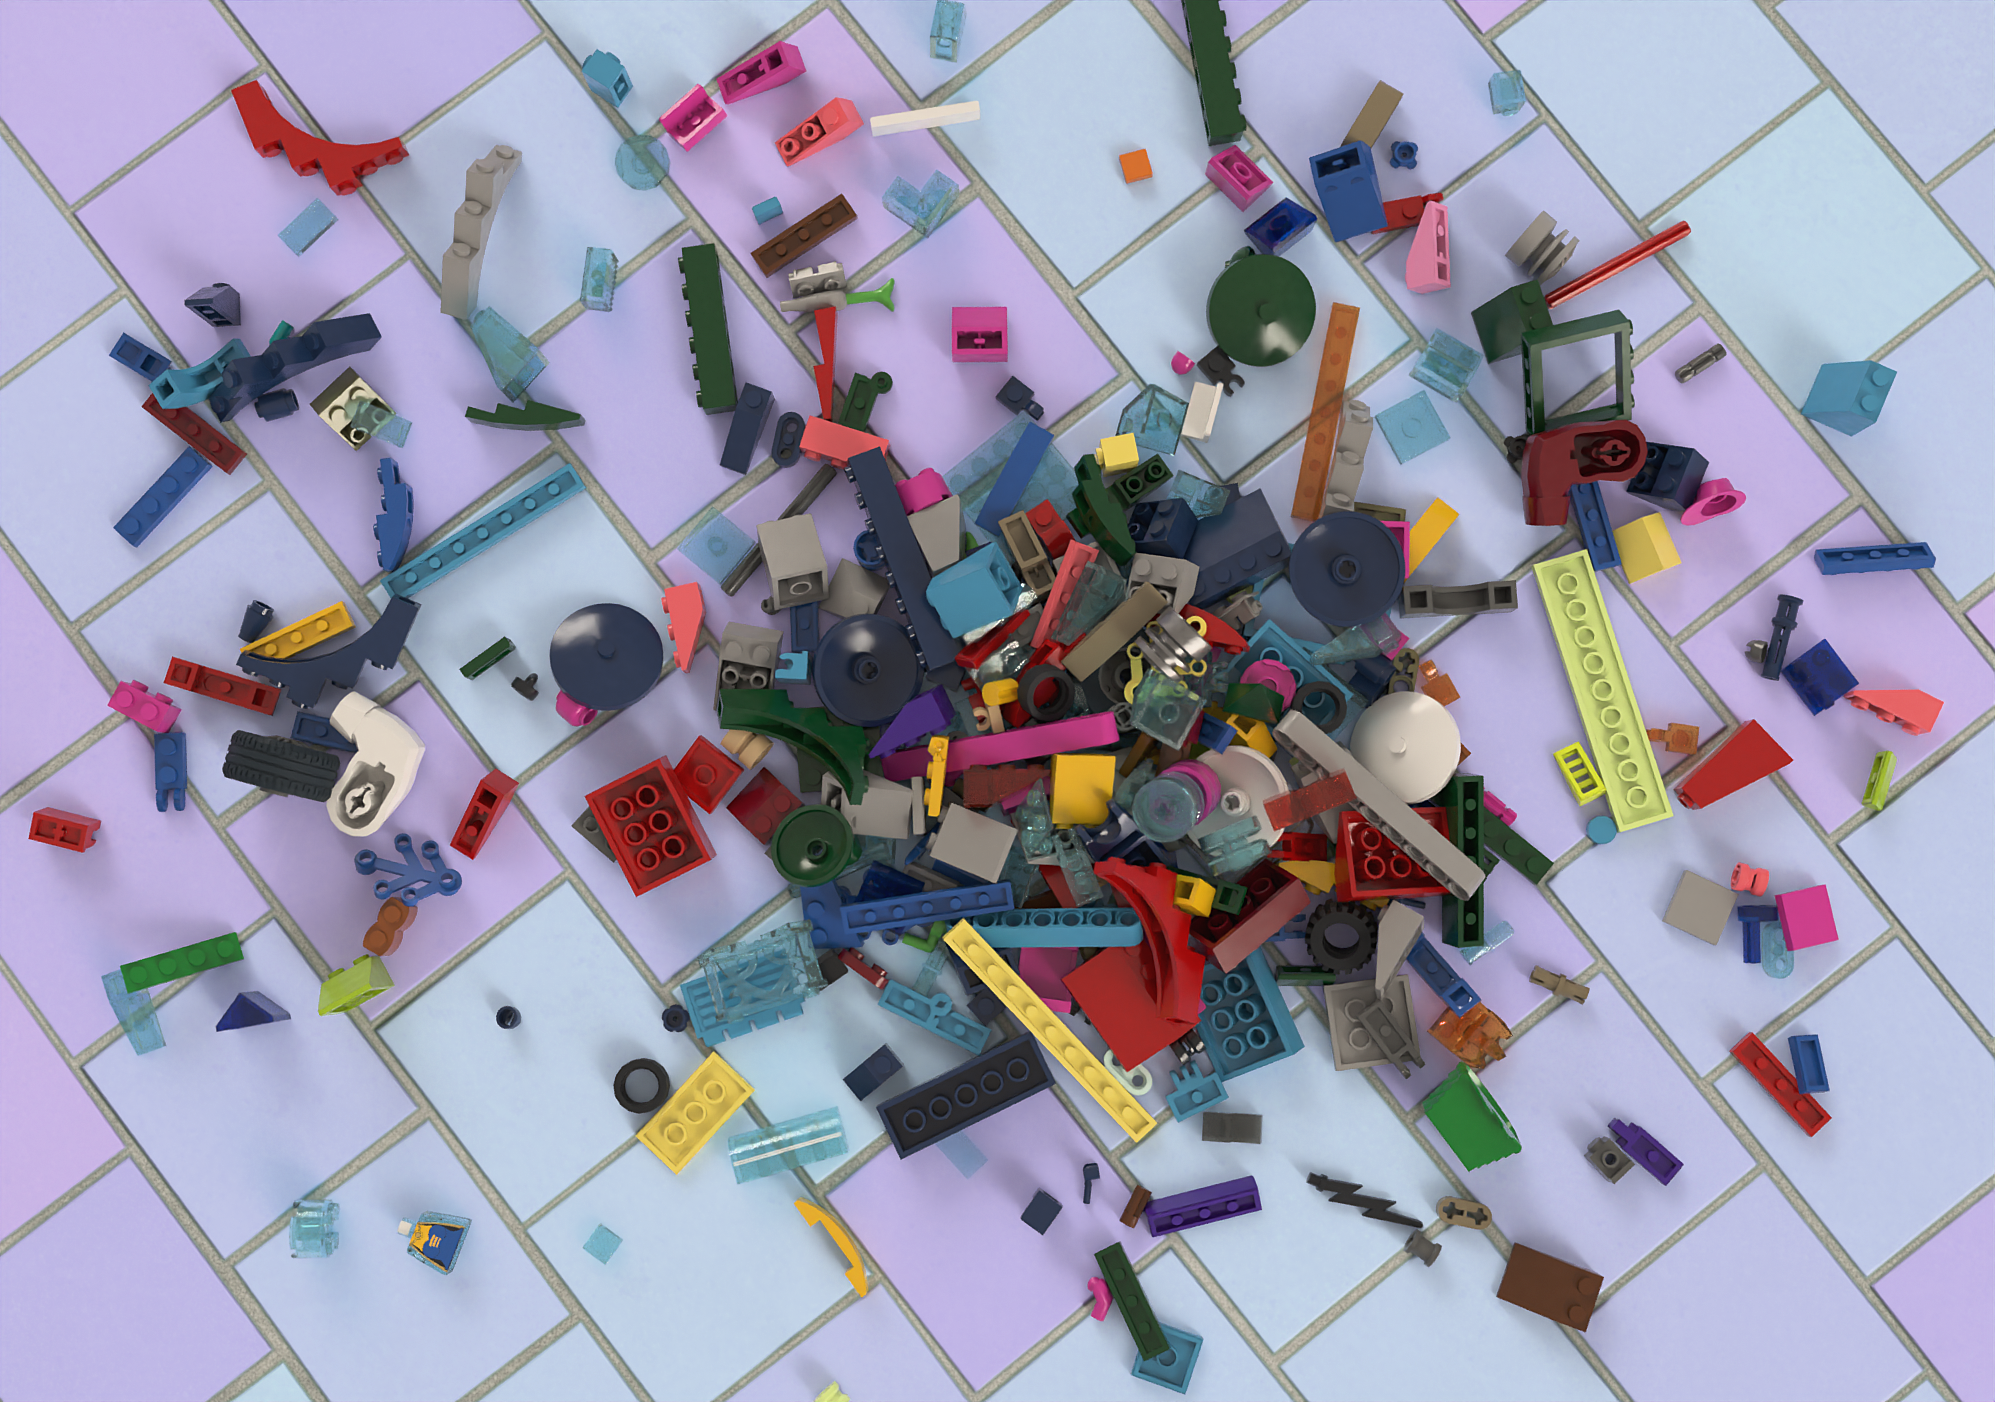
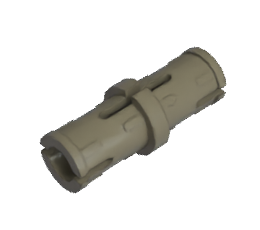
M1535 965L1529 978V982L1551 990L1553 995L1565 996L1582 1005L1587 999L1590 990L1589 987L1566 979L1567 976L1560 973V975H1557L1538 965Z

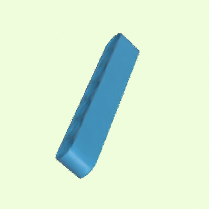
M1133 908L1014 909L945 920L948 933L964 918L992 948L1129 947L1139 944L1144 937L1142 923Z

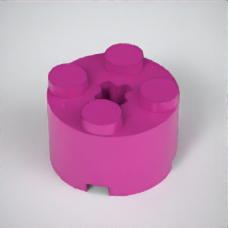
M926 468L918 476L910 480H901L895 484L907 516L953 496L942 475L935 472L933 468Z

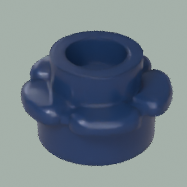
M671 1005L669 1009H665L662 1013L663 1026L669 1032H682L687 1027L690 1015L681 1005ZM677 1016L678 1021H674L673 1017Z

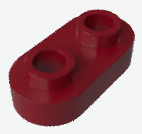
M852 947L849 950L843 948L837 958L876 987L883 990L889 982L885 978L888 972L875 963L872 967L862 961L865 956Z

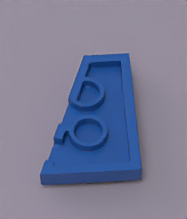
M835 879L817 887H800L807 949L863 947L865 943L861 934L844 935L840 905H843L844 902Z

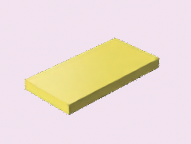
M713 1051L635 1136L677 1175L756 1089L721 1056Z

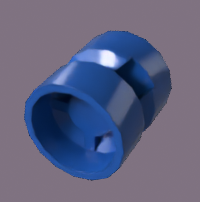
M867 530L861 532L854 541L853 549L855 556L863 568L870 571L882 570L886 567L885 561H879L874 548L878 543L875 536H870Z

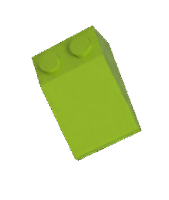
M368 954L354 960V966L345 971L344 968H340L328 975L329 980L321 984L318 1004L319 1015L327 1016L346 1013L395 986L380 956L370 957Z

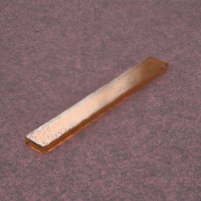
M1332 303L1290 515L1293 518L1315 522L1320 514L1360 307Z

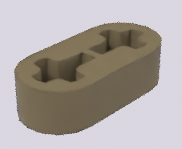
M1445 1196L1436 1205L1438 1217L1449 1224L1482 1230L1487 1228L1492 1220L1490 1209L1479 1202ZM1450 1202H1453L1452 1206L1461 1210V1214L1451 1213L1450 1217H1447L1443 1207H1447ZM1478 1208H1480V1212L1485 1217L1484 1219H1479L1478 1223H1475V1219L1466 1216L1467 1211L1476 1213Z

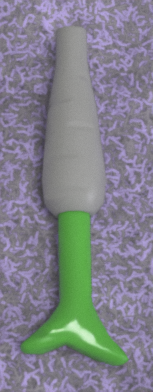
M891 278L885 285L874 291L845 294L842 290H829L793 300L780 301L781 312H814V310L835 306L837 311L844 310L849 304L879 302L891 312H894L895 308L890 296L895 281Z

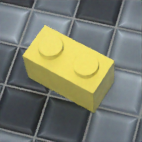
M1134 433L1100 439L1099 448H1095L1096 454L1094 456L1096 463L1103 472V477L1128 473L1138 466L1139 457Z

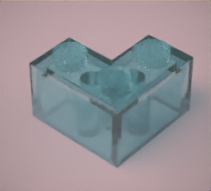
M937 169L921 191L897 176L882 196L883 208L926 238H929L959 197V184Z

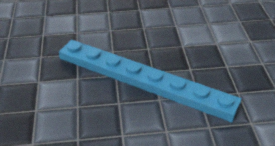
M569 463L384 577L380 582L390 598L395 593L409 598L586 489V486L573 465Z

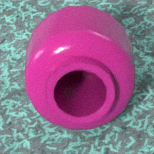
M562 691L556 697L557 713L572 726H586L595 719L598 710L586 708L572 701Z

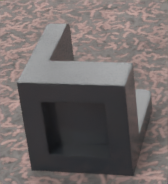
M834 948L804 967L819 991H822L848 973L845 964L837 958L838 954Z

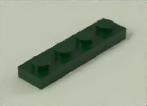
M1121 1241L1094 1253L1143 1360H1149L1171 1349Z

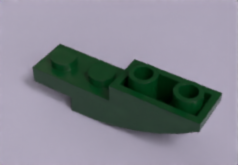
M1156 454L1106 488L1109 493V503H1120L1124 513L1173 478L1174 475L1160 455ZM1077 508L1067 513L1065 517L1081 539L1090 534Z
M1085 454L1074 467L1079 485L1072 492V497L1083 522L1097 543L1118 565L1125 566L1136 554L1135 542L1131 538L1127 527V517L1123 513L1120 503H1109V493L1104 487L1101 478V468L1096 463L1094 454Z

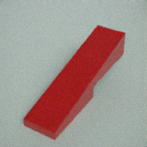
M836 306L814 310L824 364L813 367L823 419L833 422L838 319Z

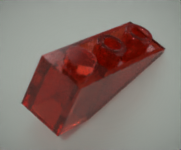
M970 765V769H964V807L993 808L1050 778L1051 769H1044V765H1027V769H1016L1015 765H999L998 769H987V765Z

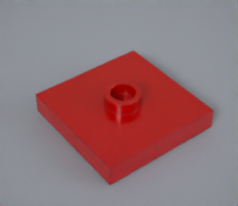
M700 735L680 760L674 771L687 797L708 814H711L744 772V769Z

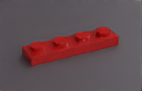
M1749 1032L1729 1051L1807 1136L1813 1137L1832 1119L1811 1094H1799L1796 1078L1753 1032Z

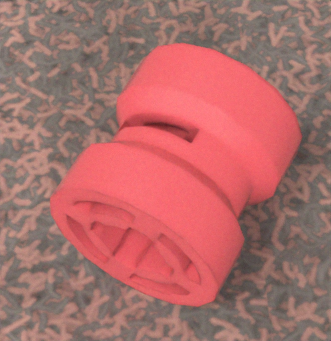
M1738 862L1732 873L1731 889L1736 891L1747 890L1751 895L1761 897L1768 885L1769 871L1763 868L1752 869L1748 864Z

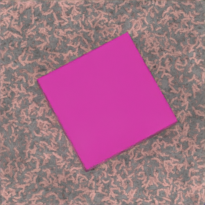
M1826 884L1775 895L1787 951H1795L1839 940Z

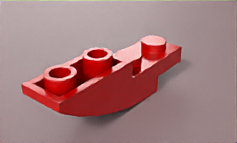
M1186 604L1179 612V615L1185 620L1192 616H1198L1205 621L1207 629L1203 638L1212 647L1211 650H1213L1214 646L1224 648V652L1228 654L1240 655L1241 651L1249 653L1250 646L1242 636L1213 614ZM1156 614L1148 623L1157 621L1156 619L1161 614ZM1194 622L1191 624L1197 632L1201 629L1199 623Z
M1072 627L1056 644L1046 639L1036 649L1016 679L1018 685L1024 674L1036 665L1049 664L1065 671L1066 667L1061 661L1086 634ZM1054 677L1045 678L1035 688L1033 702L1038 708L1051 699L1052 694L1058 689L1052 682ZM1017 699L1014 702L1006 703L1002 717L1005 721L1019 728L1030 720L1031 715L1022 709Z

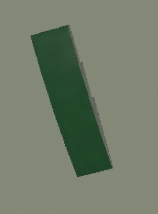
M527 400L525 410L498 403L495 413L468 406L465 417L471 423L499 429L522 431L559 430L584 426L586 421L581 414Z

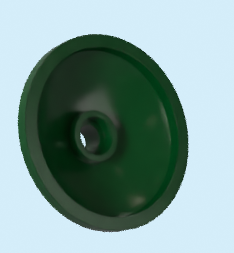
M812 804L798 808L783 819L774 833L771 843L773 864L784 879L796 886L817 887L824 885L840 875L848 865L854 849L853 830L848 820L838 810L830 806ZM818 849H823L822 853L816 856V851Z

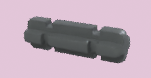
M1721 344L1714 345L1708 351H1705L1675 371V377L1682 384L1687 382L1693 376L1698 375L1715 362L1724 358L1727 354L1726 350Z

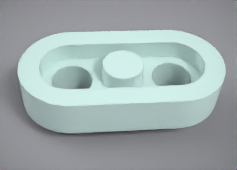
M1110 1049L1105 1052L1103 1057L1105 1068L1128 1092L1140 1096L1146 1094L1151 1089L1152 1076L1142 1064L1126 1072L1121 1065L1115 1066L1112 1063L1114 1054ZM1136 1075H1140L1143 1079L1142 1084L1139 1086H1135L1132 1083V1079Z

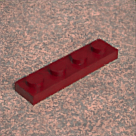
M153 393L141 406L228 475L232 474L247 455L245 451L187 406L175 409H162Z

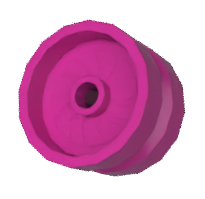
M1183 759L1173 763L1155 778L1151 787L1150 802L1155 814L1164 823L1174 828L1187 829L1198 825L1216 809L1221 798V784L1217 774L1209 765L1195 759Z

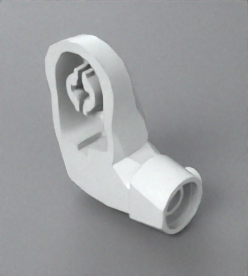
M353 691L345 696L337 705L331 715L330 724L350 743H355L358 751L349 762L344 775L332 788V794L327 800L326 806L331 821L340 831L350 836H368L382 826L411 790L425 751V744L417 733L399 717L381 708V705Z

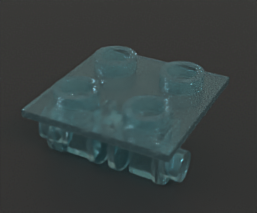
M1038 779L1016 809V820L1019 822L1022 834L1021 843L1025 847L1027 859H1030L1035 851H1040L1042 855L1049 854L1053 847L1050 835L1053 825L1042 779Z
M1012 845L1004 863L1007 866L1002 868L1005 870L1004 874H1000L999 877L1002 880L1010 879L1014 906L1022 908L1023 903L1029 896V886L1033 875L1036 874L1039 868V864H1027L1023 850Z

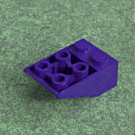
M942 684L917 695L903 707L870 752V759L879 755L880 759L886 758L901 748V744L904 743L907 748L921 741V738L927 736V732L932 736L947 729V726L952 724L950 720L956 715V712Z

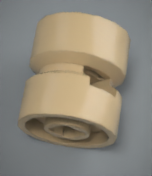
M729 730L720 743L732 755L738 753V760L749 770H752L774 745L763 734L743 730Z

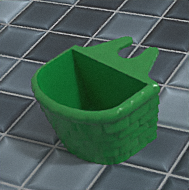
M1462 1061L1458 1063L1456 1069L1448 1073V1078L1442 1081V1085L1437 1087L1434 1092L1429 1094V1098L1422 1102L1425 1114L1468 1172L1476 1167L1480 1168L1484 1164L1488 1165L1494 1160L1497 1162L1503 1157L1507 1158L1513 1153L1518 1154L1522 1150L1516 1131L1500 1106L1472 1069Z

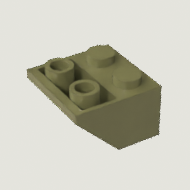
M350 366L310 403V406L318 416L355 451L361 448L397 414Z

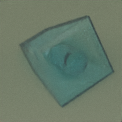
M1149 384L1122 410L1115 436L1134 433L1136 446L1175 456L1189 403L1155 384Z
M1148 668L1134 692L1130 724L1179 751L1207 700Z

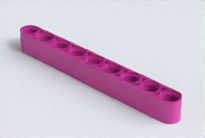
M1102 712L1008 729L995 734L992 732L949 740L946 772L1117 742L1120 739L1114 712ZM929 744L898 749L894 754L880 759L885 779L895 782L911 779V777L927 776L929 761L934 762L933 756L928 751Z

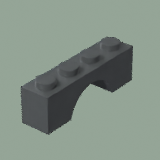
M1516 580L1491 581L1455 587L1433 585L1403 586L1398 596L1400 619L1511 613L1518 608Z

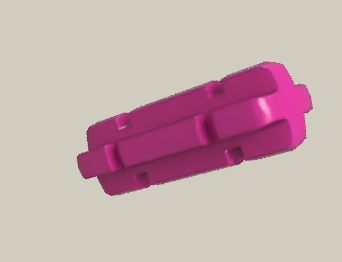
M1484 791V807L1495 816L1500 817L1499 819L1507 826H1510L1517 818V813L1510 808H1505L1506 805L1491 792Z

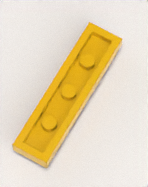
M340 601L240 648V651L243 653L247 650L266 657L290 659L356 628L345 602Z

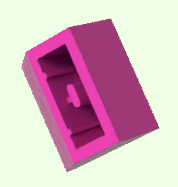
M952 307V362H1008L1007 307Z

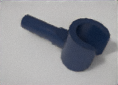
M1408 898L1394 899L1401 904L1424 909L1426 905L1425 902ZM1389 899L1388 906L1391 905L1393 899Z
M1089 1163L1083 1167L1085 1185L1084 1204H1090L1091 1180L1100 1179L1098 1163Z

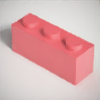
M810 415L799 447L801 452L805 453L804 457L820 462L822 458L831 461V466L844 470V467H847L849 457L879 446L886 461L890 442L887 439Z

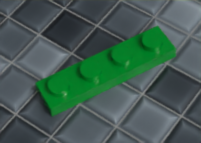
M233 932L120 966L127 993L130 994L244 960L237 933Z

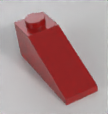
M496 768L481 779L450 846L474 860L508 807L519 782Z

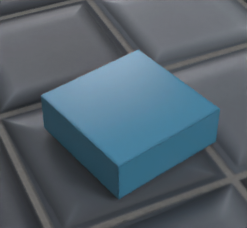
M775 196L752 208L758 225L783 214L781 204Z

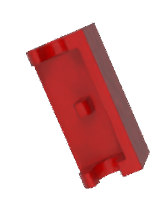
M47 807L33 812L28 839L83 853L87 848L92 847L96 843V840L91 839L93 832L100 828L101 820Z

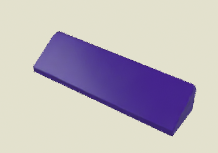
M1247 1176L1148 1201L1145 1206L1152 1238L1262 1210L1254 1176Z

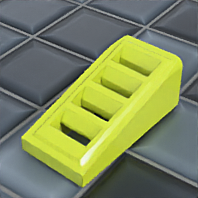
M1579 741L1553 753L1579 806H1583L1605 794L1606 788ZM1576 753L1578 754L1579 758L1567 764L1565 763L1564 759ZM1583 764L1584 768L1574 773L1570 772V769ZM1588 774V779L1577 784L1576 779ZM1590 785L1594 786L1595 789L1584 794L1581 791Z

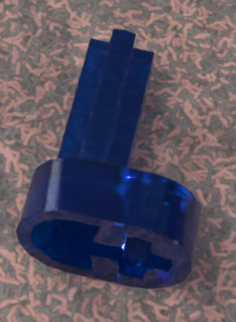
M1777 905L1737 906L1738 921H1742L1743 963H1761L1760 922L1778 921Z

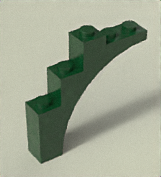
M719 689L716 712L720 729L743 730L767 735L805 751L821 762L835 776L844 789L850 805L862 804L863 794L867 793L869 788L868 777L863 775L864 757L870 751L869 738H865L862 726H832L831 720L826 717L824 708H794L793 701H789L787 689Z

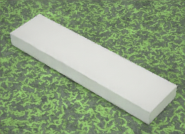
M976 100L875 116L870 118L872 134L874 137L980 120L979 101Z

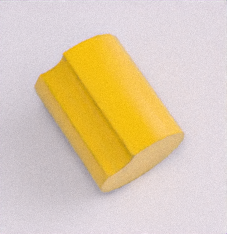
M1012 678L986 683L982 689L983 700L989 706L1014 702L1018 699L1017 689L1019 685Z

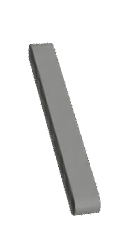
M1290 710L1272 732L1276 741L1453 895L1461 900H1469L1485 879L1484 872L1307 717L1296 710Z

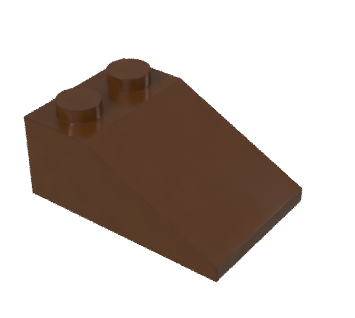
M1514 1242L1496 1297L1586 1333L1604 1277L1592 1270Z

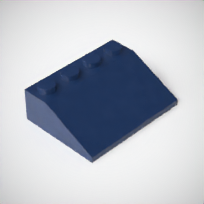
M1261 488L1198 520L1183 557L1184 560L1199 566L1194 595L1188 601L1190 605L1204 610L1289 566L1292 550Z

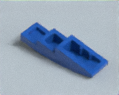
M1032 422L1028 423L974 523L975 525L999 538L1002 531L998 521L1011 516L1042 457L1052 442L1054 434Z

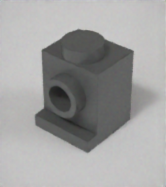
M1605 1136L1594 1139L1587 1146L1589 1151L1584 1155L1594 1168L1608 1182L1613 1184L1620 1180L1635 1165L1610 1138ZM1608 1154H1612L1614 1159L1607 1164L1605 1157Z

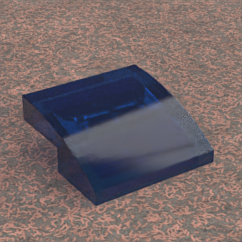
M873 860L853 903L922 893L925 882ZM905 926L886 930L901 936Z

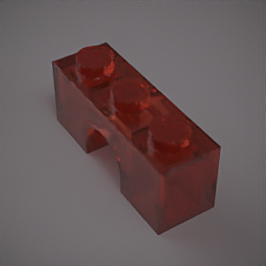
M1342 768L1317 778L1315 782L1292 791L1287 790L1263 800V806L1273 830L1277 831L1357 798L1346 771Z

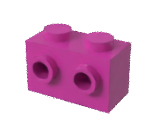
M133 680L131 683L120 681L107 706L157 732L169 733L182 710L171 704L173 699L158 692L156 696L147 691L149 687L136 680Z

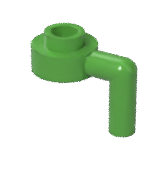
M945 920L933 923L927 940L906 932L902 943L927 953L934 952L942 933H947Z

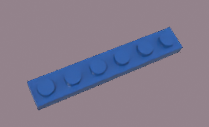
M1010 879L997 881V883L988 882L840 905L844 935L1014 910Z

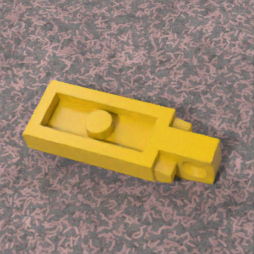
M932 735L928 751L933 756L934 762L929 761L927 778L932 779L931 789L926 788L924 805L929 806L928 816L938 817L941 811L949 736Z

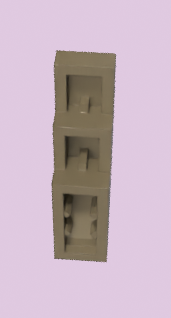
M1146 581L1126 602H1122L1103 622H1099L1061 663L1079 682H1082L1129 641L1168 601L1149 581Z

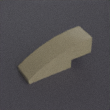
M1024 510L998 521V524L1035 604L1048 599L1056 577Z

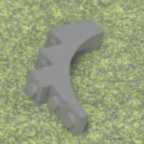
M496 145L485 159H476L467 169L465 201L455 212L453 243L443 254L440 313L467 320L477 307L479 281L489 234L505 189L522 162L521 151L513 150L510 146Z
M1343 400L1334 455L1318 519L1336 512H1354V499L1364 470V456L1373 430V417H1370V407L1361 401L1351 400L1348 402Z

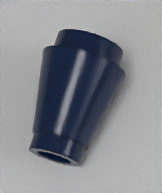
M253 600L251 605H247L238 637L248 643L255 642L274 618L272 616L274 609L265 603Z

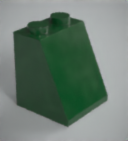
M1538 279L1513 286L1471 312L1488 364L1521 355L1522 332L1553 325Z

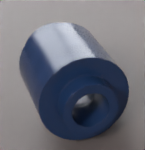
M282 388L259 396L258 401L254 402L258 417H264L266 422L293 415L294 411L299 410V403L293 389L286 390Z
M1369 646L1367 649L1362 647L1353 659L1356 663L1354 666L1355 670L1373 683H1379L1382 686L1389 682L1397 670L1392 665L1393 661L1372 646Z

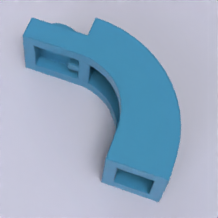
M233 338L208 360L187 369H167L148 386L162 409L190 406L209 399L223 382L221 373L232 360L251 356L241 339Z

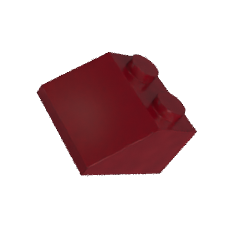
M763 767L726 808L763 845L768 846L783 819L796 809L805 806V804L769 770Z

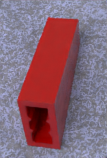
M1751 719L1738 727L1673 790L1678 794V801L1687 809H1702L1789 765L1793 759L1755 719Z

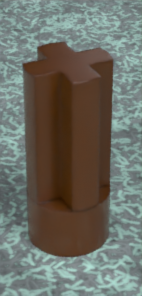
M1137 1184L1119 1221L1131 1228H1135L1152 1192Z

